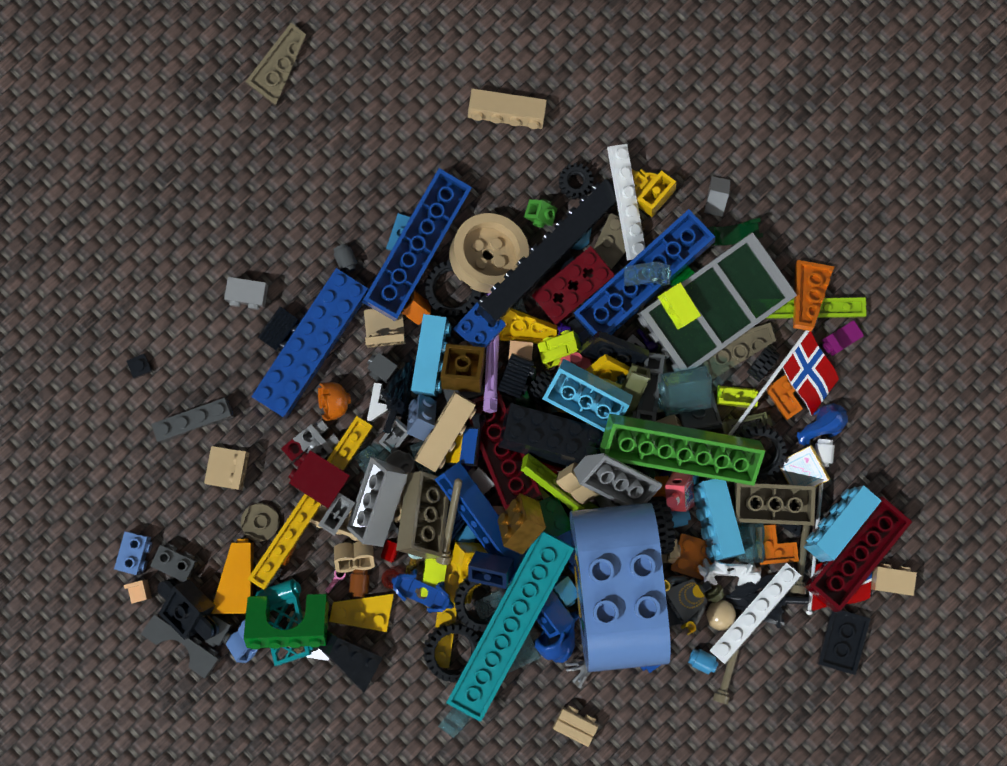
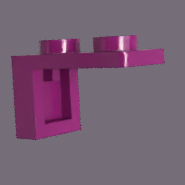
M853 320L821 341L826 352L833 356L862 338L864 334Z

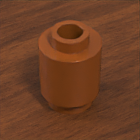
M355 569L350 574L349 592H352L354 597H364L365 593L368 594L370 580L368 570Z

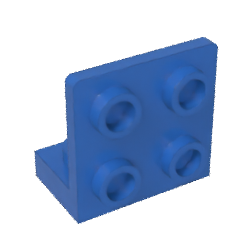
M477 302L453 330L462 340H466L472 346L486 348L504 329L506 323L500 320L493 327L477 312L479 307Z

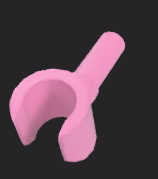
M335 570V577L325 591L329 593L339 580L341 581L345 578L346 573L342 577H337Z

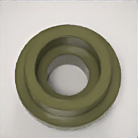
M711 585V589L705 594L707 600L713 603L720 601L724 597L723 587L721 585Z

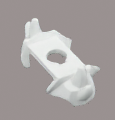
M704 558L703 567L698 565V570L704 577V582L708 581L713 585L718 584L714 578L716 575L738 576V586L747 582L756 584L761 579V567L757 569L752 560L748 564H726L715 561L710 565L707 559ZM729 568H734L732 571H727Z

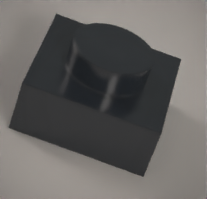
M141 354L126 361L134 379L153 372L146 354Z

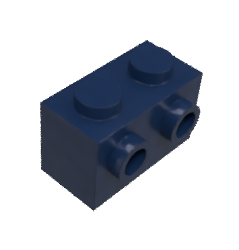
M476 551L468 565V581L507 589L514 575V559Z

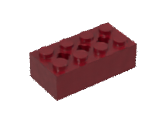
M590 246L537 290L532 297L554 324L559 326L561 322L563 323L573 315L578 308L611 280L615 273L596 250ZM587 270L594 271L592 278L585 277ZM573 282H574V283H577V282L579 283V284L577 285V287H578L577 290L571 289V287H572L571 284H572ZM558 294L564 295V297L562 298V303L559 301L556 302V297Z

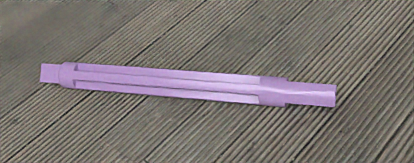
M499 334L486 347L483 411L488 413L497 411Z

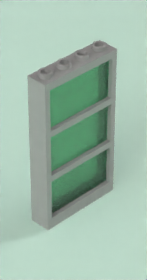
M752 232L681 282L699 311L700 317L686 326L677 329L659 299L637 314L639 315L638 320L644 328L647 327L651 332L649 336L655 344L658 342L661 346L660 352L673 363L671 367L677 375L685 376L796 297L797 294Z

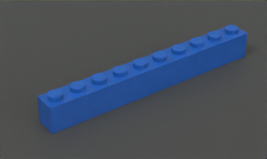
M457 462L435 478V481L451 502L454 481L457 478L462 480L457 508L458 513L488 554L514 559L515 575L526 553L520 554L503 546L498 525L500 515L496 513L489 500L485 498L478 485L467 473L466 468L460 462ZM553 590L536 619L549 638L561 634L575 621Z

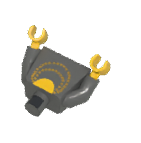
M672 575L664 580L666 599L680 622L685 623L681 626V629L687 627L689 630L687 635H690L696 631V625L701 620L706 609L707 599L704 593L711 589V585L708 581L704 582V580L696 583L693 578H688L685 575Z

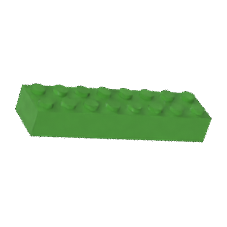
M610 413L600 445L601 454L604 453L622 463L753 486L755 485L765 454V449L759 440Z

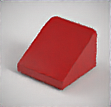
M387 540L381 558L391 563L395 562L398 553L396 550L397 543Z

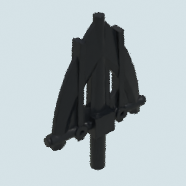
M408 359V362L400 363L398 370L390 379L386 389L381 391V399L386 402V408L389 411L383 429L385 433L391 432L396 416L401 417V422H407L414 374L412 372L413 360Z
M776 574L763 576L756 584L747 582L742 586H735V590L726 595V600H730L735 605V609H740L744 612L759 595V593L754 592L758 589H764ZM785 595L763 621L776 624L777 628H781L784 625L782 605H809V597Z

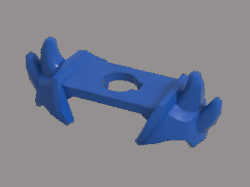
M414 569L411 574H399L391 579L393 590L402 601H406V597L430 607L426 609L429 613L443 612L446 608H454L449 594L445 592L444 581L439 582L435 586L436 588L414 579L417 577V569ZM417 588H426L428 596L425 599H420L415 592Z

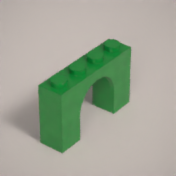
M308 594L303 620L296 627L288 630H279L269 624L270 603L268 596L248 597L244 628L246 647L256 650L260 648H299L300 646L316 648L326 646L329 610L327 595Z

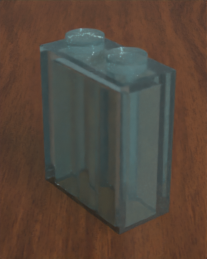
M703 366L661 374V382L658 383L661 397L658 398V404L660 409L664 410L666 416L711 408L712 377L707 367Z

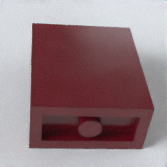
M310 450L309 453L304 452L299 460L301 465L298 469L294 468L288 477L291 479L289 484L329 509L350 475Z

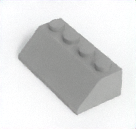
M604 453L585 456L573 469L580 485L622 506L647 503L663 486L661 482Z
M370 457L347 530L362 544L383 547L385 540L388 538V531L391 522L394 520V514L400 502L401 493L407 482L408 474L399 467L374 457Z

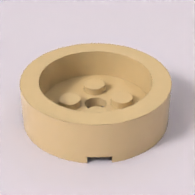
M493 213L478 214L467 219L458 229L449 251L452 269L459 280L471 286V289L483 293H492L491 288L497 282L502 283L505 280L503 278L510 269L514 271L518 267L516 265L523 256L526 258L529 256L528 242L522 230L510 219ZM485 251L493 256L491 260L483 257Z

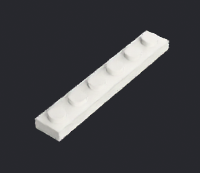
M627 144L607 147L628 261L633 260L646 247Z
M786 563L711 648L710 652L726 664L802 575Z

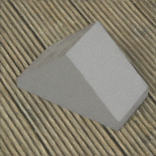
M711 177L704 213L723 216L730 191V180Z
M396 418L391 432L385 433L379 443L390 453L398 450L410 436L406 434L407 427Z
M338 493L318 526L335 536L355 505V502Z

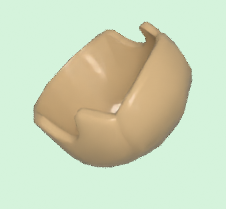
M720 600L709 605L706 616L712 628L724 631L729 629L734 623L736 611L731 603L726 600Z

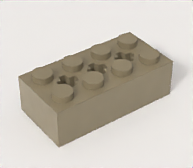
M423 471L408 473L403 496L397 551L425 559L442 557L449 499L435 481V478L438 476Z
M734 483L733 509L737 522L814 526L816 486L755 484L753 486ZM753 498H755V501H758V505L754 506V509L750 505V501H753ZM773 499H775L774 502H777L778 504L774 507V510L772 509V506H770V502H772ZM792 500H794V503H797V507H794L793 510L789 506Z

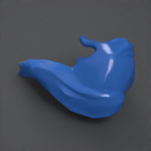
M835 403L820 407L813 414H817L816 421L808 424L801 432H797L799 444L806 446L810 444L811 439L820 435L830 434L828 437L831 438L841 433L848 422L847 411L841 405Z
M577 611L570 613L575 621L561 634L549 638L543 630L541 635L535 640L534 647L545 659L553 660L555 663H563L572 655L575 647L574 627L575 622L579 619Z

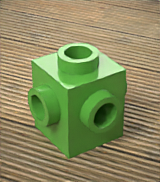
M529 199L524 218L532 221L536 227L552 226L558 208L552 206L551 202L545 199Z

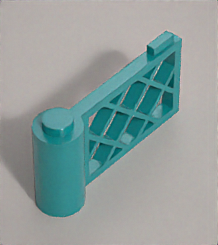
M294 579L256 592V596H268L270 612L275 610L279 613L275 623L270 621L269 618V624L273 625L274 628L288 630L291 629L294 622L299 624L303 620L298 598L301 586ZM294 604L295 612L291 617L285 611L288 605ZM283 616L290 619L286 629L279 626ZM304 646L305 652L297 653L294 651L295 648L282 647L288 650L285 659L279 660L278 652L280 648H270L274 666H280L312 655L311 650H314V647Z

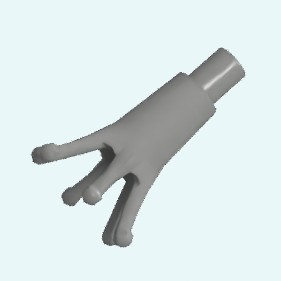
M585 660L575 663L566 662V666H575L567 668V672L580 670L578 676L573 679V683H576L578 680L580 683L578 687L582 688L584 681L591 673L587 672Z

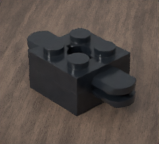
M170 578L158 584V593L166 600L158 614L184 640L196 634H199L204 640H208L219 633V625L210 617L216 605L190 579L177 584Z

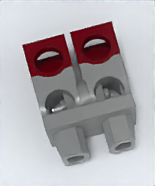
M321 420L314 426L312 424L309 425L281 449L294 465L299 468L301 465L299 457L307 451L309 453L311 450L326 460L339 443V440L333 434L325 441L321 435L329 428Z

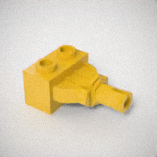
M632 169L638 207L653 217L676 190V181L662 170L659 174L646 173L642 169L638 172Z
M455 542L452 562L457 566V572L460 576L459 584L464 581V578H468V565L475 552L487 553L481 543ZM476 584L468 591L465 604L471 603L474 589L478 588L481 584Z

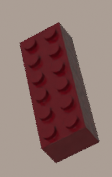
M497 390L496 412L488 413L483 411L484 395L471 401L476 405L474 407L476 409L475 413L486 416V422L482 428L480 449L503 507L506 510L510 506L511 501L520 493L537 501L543 500L537 482L521 471L525 454L498 447L507 408L499 390ZM469 419L471 427H474L473 420Z
M883 496L878 497L881 500L880 504L834 561L823 562L804 586L833 612L842 610L912 523L909 518Z

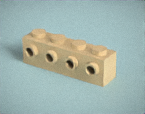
M472 89L468 118L476 121L486 120L493 123H506L512 126L542 129L547 100Z
M454 391L435 422L434 428L414 457L415 461L434 472L438 468L441 469L446 462L444 457L447 452L451 453L456 445V442H454L458 435L461 436L465 431V422L468 418L472 419L476 412L474 408L476 406L475 403Z

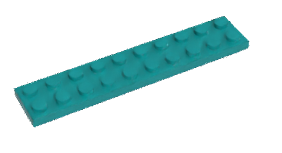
M545 531L531 544L446 702L448 705L480 722L482 721L575 549L573 546Z

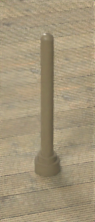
M459 478L454 481L445 528L442 557L436 558V562L442 565H449L452 560L450 544L462 487V480Z
M802 525L797 572L802 577L790 589L791 593L806 595L805 582L803 580L807 550L804 546L807 543L806 538L810 532L809 525Z
M739 649L728 660L720 690L714 693L713 701L728 705L730 697H728L729 693L727 691Z

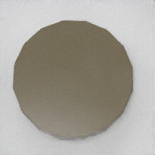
M257 503L251 505L242 514L241 528L246 537L253 541L262 542L269 540L275 536L279 529V515L268 504Z

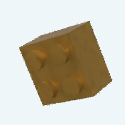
M446 344L441 371L442 389L480 393L486 360L485 347Z
M521 493L511 501L510 506L498 518L503 546L520 554H524L546 528L539 501Z

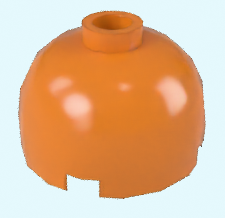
M320 383L318 403L319 408H323L325 413L321 414L324 421H330L342 417L348 409V404L351 403L350 394L346 393L344 387L338 383Z

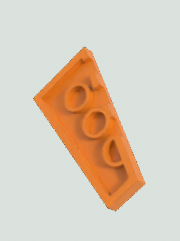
M797 260L795 264L794 292L797 296L794 297L793 328L807 331L814 329L835 266Z

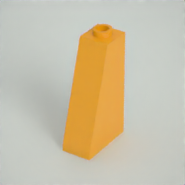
M237 539V543H231L213 602L216 606L211 614H246L247 598L253 596L254 583L248 580V577L254 570V543H248V539Z

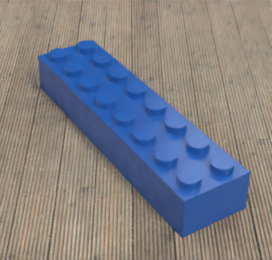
M440 168L437 170L362 303L393 321L397 320L469 194L471 186Z
M688 209L574 312L575 318L592 336L598 331L612 335L715 242V236Z
M336 268L251 397L287 419L363 304L362 301L369 289Z

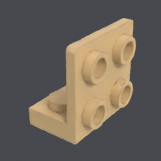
M374 309L364 310L365 342L367 348L406 344L402 313H400L396 321H393Z
M212 446L204 483L243 491L250 453Z

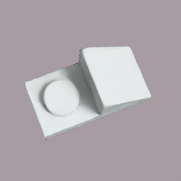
M374 383L367 417L368 422H374L389 412L386 408L387 405L380 403V400H382L381 391L385 390L380 383Z

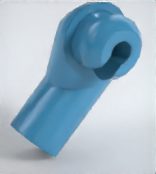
M591 229L571 249L581 250L586 247L590 242Z

